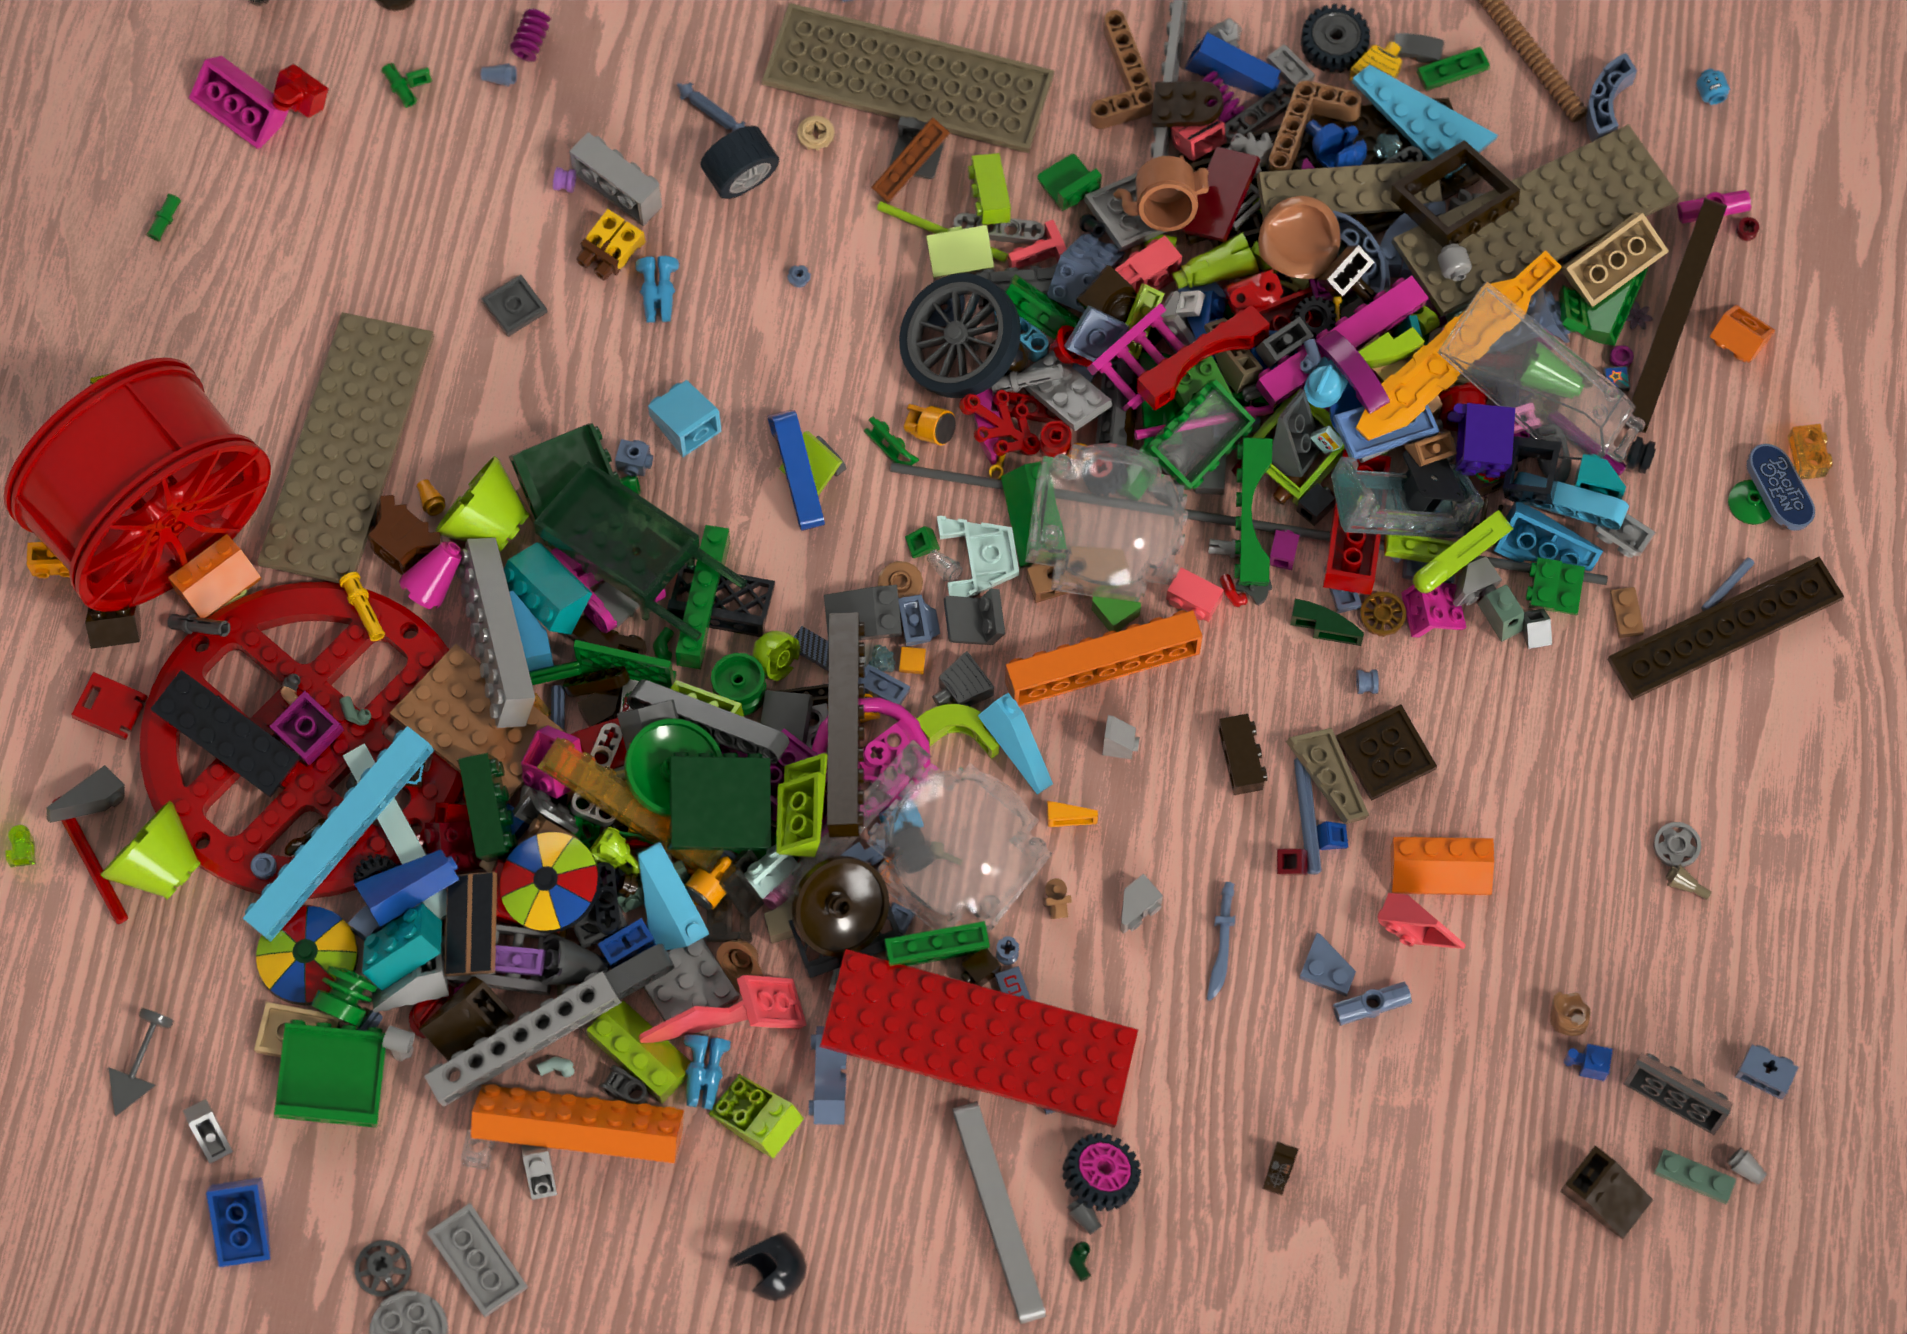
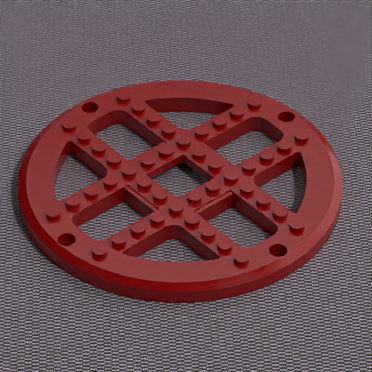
M300 582L284 584L244 596L206 618L227 621L230 624V632L227 636L192 632L174 649L161 668L145 705L140 731V763L144 785L154 811L157 813L169 801L174 804L195 855L201 862L199 866L225 883L261 895L263 889L269 883H273L276 880L280 869L285 864H289L294 857L271 855L276 861L277 870L271 878L265 880L259 879L253 874L251 870L252 859L260 853H265L305 812H316L322 818L328 819L329 812L335 806H339L344 800L333 789L351 772L343 757L344 754L365 743L376 763L380 752L390 747L392 743L384 736L385 730L394 721L390 717V712L449 651V648L439 635L423 619L405 606L367 589L369 593L368 601L385 632L384 637L379 641L389 643L407 658L408 662L405 668L364 708V710L367 709L371 712L372 717L368 724L362 726L345 719L339 702L345 696L336 690L332 684L373 643L378 641L370 640L355 606L349 604L347 592L339 583ZM305 621L349 624L314 661L308 664L296 662L261 632L270 628ZM408 631L417 632L413 638H404ZM199 645H209L205 651L197 652ZM239 650L281 685L285 677L292 673L297 674L301 682L298 685L296 695L299 697L306 691L341 724L344 731L310 766L306 767L299 761L279 786L283 791L242 833L237 836H227L206 818V814L209 808L241 776L216 758L188 787H185L180 766V731L151 711V707L180 670H182L216 696L219 695L227 704L275 738L277 735L270 728V725L289 707V704L281 696V688L249 718L206 681L207 673L228 652ZM433 752L429 771H424L422 787L404 786L402 788L411 796L409 804L402 812L411 827L419 826L422 828L421 832L416 834V837L423 850L426 848L423 836L425 823L434 822L436 802L458 804L464 788L461 774L435 752ZM371 824L354 844L355 846L346 853L308 899L336 896L357 890L353 874L357 873L355 868L357 865L361 866L360 861L362 859L365 862L368 861L367 856L372 855L373 858H376V854H380L382 858L385 855L390 860L392 859L396 866L402 865L383 828ZM201 840L210 841L207 847L197 849V844ZM375 871L369 877L380 874L383 871Z

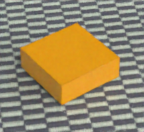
M901 647L899 672L924 674L926 649Z

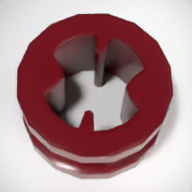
M1752 217L1741 219L1736 229L1738 237L1744 241L1753 240L1759 231V223ZM1746 225L1747 228H1749L1750 226L1753 229L1751 232H1749V230H1747L1746 232L1743 230L1744 226Z

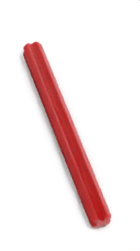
M76 818L61 820L116 924H122L127 921L128 915L111 883L100 875L103 869Z

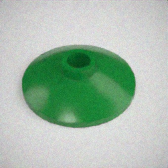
M1753 480L1741 481L1732 488L1728 497V506L1731 513L1739 521L1750 525H1757L1768 521L1772 517ZM1750 496L1756 497L1758 501H1752Z

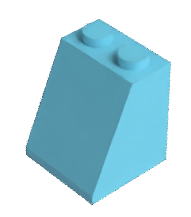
M688 380L675 384L668 393L662 397L654 398L650 405H648L649 416L682 457H685L722 431L719 410Z

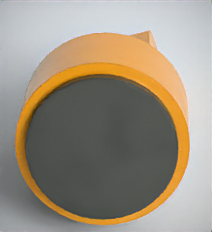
M908 404L907 410H909V413L903 425L906 432L911 433L919 440L940 446L950 441L956 427V420L951 411L935 406L923 408Z
M724 856L716 862L709 872L697 869L684 885L691 899L705 909H714L727 893L723 885L734 872V863L729 857Z

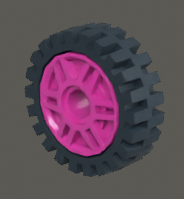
M1097 1133L1094 1137L1092 1134L1087 1135L1085 1139L1082 1137L1074 1144L1063 1164L1062 1170L1064 1172L1062 1176L1063 1180H1066V1189L1072 1188L1070 1195L1072 1197L1079 1196L1077 1202L1082 1205L1086 1201V1207L1089 1209L1096 1205V1211H1102L1104 1208L1106 1211H1112L1114 1207L1118 1209L1128 1202L1139 1185L1141 1169H1138L1140 1166L1139 1160H1134L1136 1157L1135 1152H1128L1130 1146L1127 1143L1121 1146V1139L1116 1138L1115 1141H1112V1135L1107 1134L1103 1138L1102 1133Z

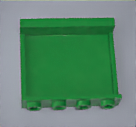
M291 1020L290 1023H285L274 1118L377 1128L386 1048L382 1047L386 1034L382 1033L383 1029L367 1028V1031H361L352 1025H342V1029L331 1028L332 1024L317 1022L316 1026L306 1025V1021Z

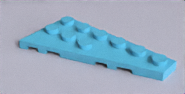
M1368 65L1353 77L1351 81L1414 147L1421 150L1423 156L1428 161H1431L1463 140L1480 153L1498 137L1492 131L1371 65ZM1464 165L1449 173L1444 178L1447 180L1459 169H1461Z

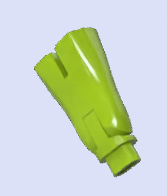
M1240 233L1227 240L1226 243L1223 242L1214 249L1190 259L1185 265L1181 266V270L1172 273L1178 289L1186 286L1192 288L1193 285L1204 286L1222 280L1257 274L1259 269L1244 234Z

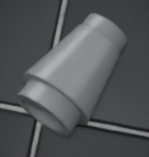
M1739 1148L1728 1160V1164L1732 1166L1731 1170L1754 1182L1756 1185L1761 1183L1767 1175L1748 1150L1744 1151L1742 1148Z

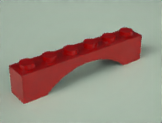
M1252 305L1246 309L1239 310L1234 317L1226 322H1220L1215 329L1207 334L1200 335L1195 342L1188 346H1183L1176 354L1170 358L1163 359L1150 371H1144L1137 378V392L1156 411L1174 399L1182 378L1197 363L1220 352L1252 349L1269 337V322Z

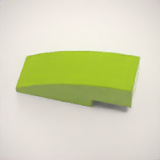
M1412 327L1395 339L1387 332L1360 350L1359 353L1371 369L1379 368L1412 356L1423 346L1425 341Z

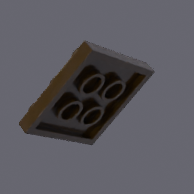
M1402 704L1336 735L1341 749L1371 801L1437 769L1435 761Z

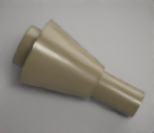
M1681 864L1677 867L1672 866L1666 875L1668 880L1667 886L1691 893L1694 892L1706 900L1711 895L1712 891L1698 884V881Z

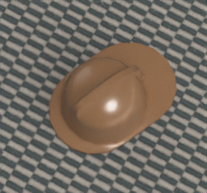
M738 939L736 941L724 942L719 946L717 950L718 963L737 992L740 993L737 981L739 977L743 975L763 976L758 964V952L752 944Z

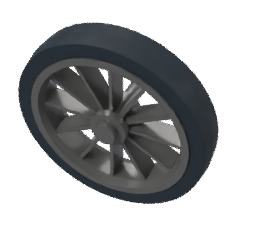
M957 273L942 277L925 287L915 297L904 315L899 335L902 361L915 381L932 393L947 398H963L967 394L977 395L996 384L1013 363L1020 343V318L1011 298L1000 286L991 280L969 273ZM960 295H971L962 317ZM980 297L987 299L990 303L973 317ZM951 298L954 321H951L940 307ZM936 310L947 322L946 328L927 323ZM995 311L998 322L977 327ZM925 327L944 333V336L922 341ZM998 330L995 345L974 338V336ZM943 344L927 360L924 359L922 349ZM980 345L993 349L984 362L975 353V351L979 350ZM965 349L970 352L980 365L968 374ZM947 354L939 375L935 374L930 368ZM958 354L960 376L948 377Z

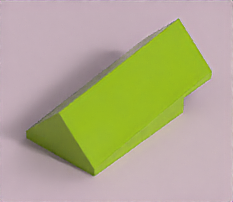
M826 753L784 766V783L778 784L776 853L779 855L815 857L821 837L828 757Z

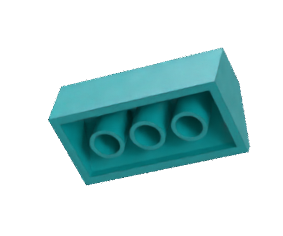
M536 542L508 559L504 567L508 589L515 592L530 612L549 631L571 635L592 592L541 543Z

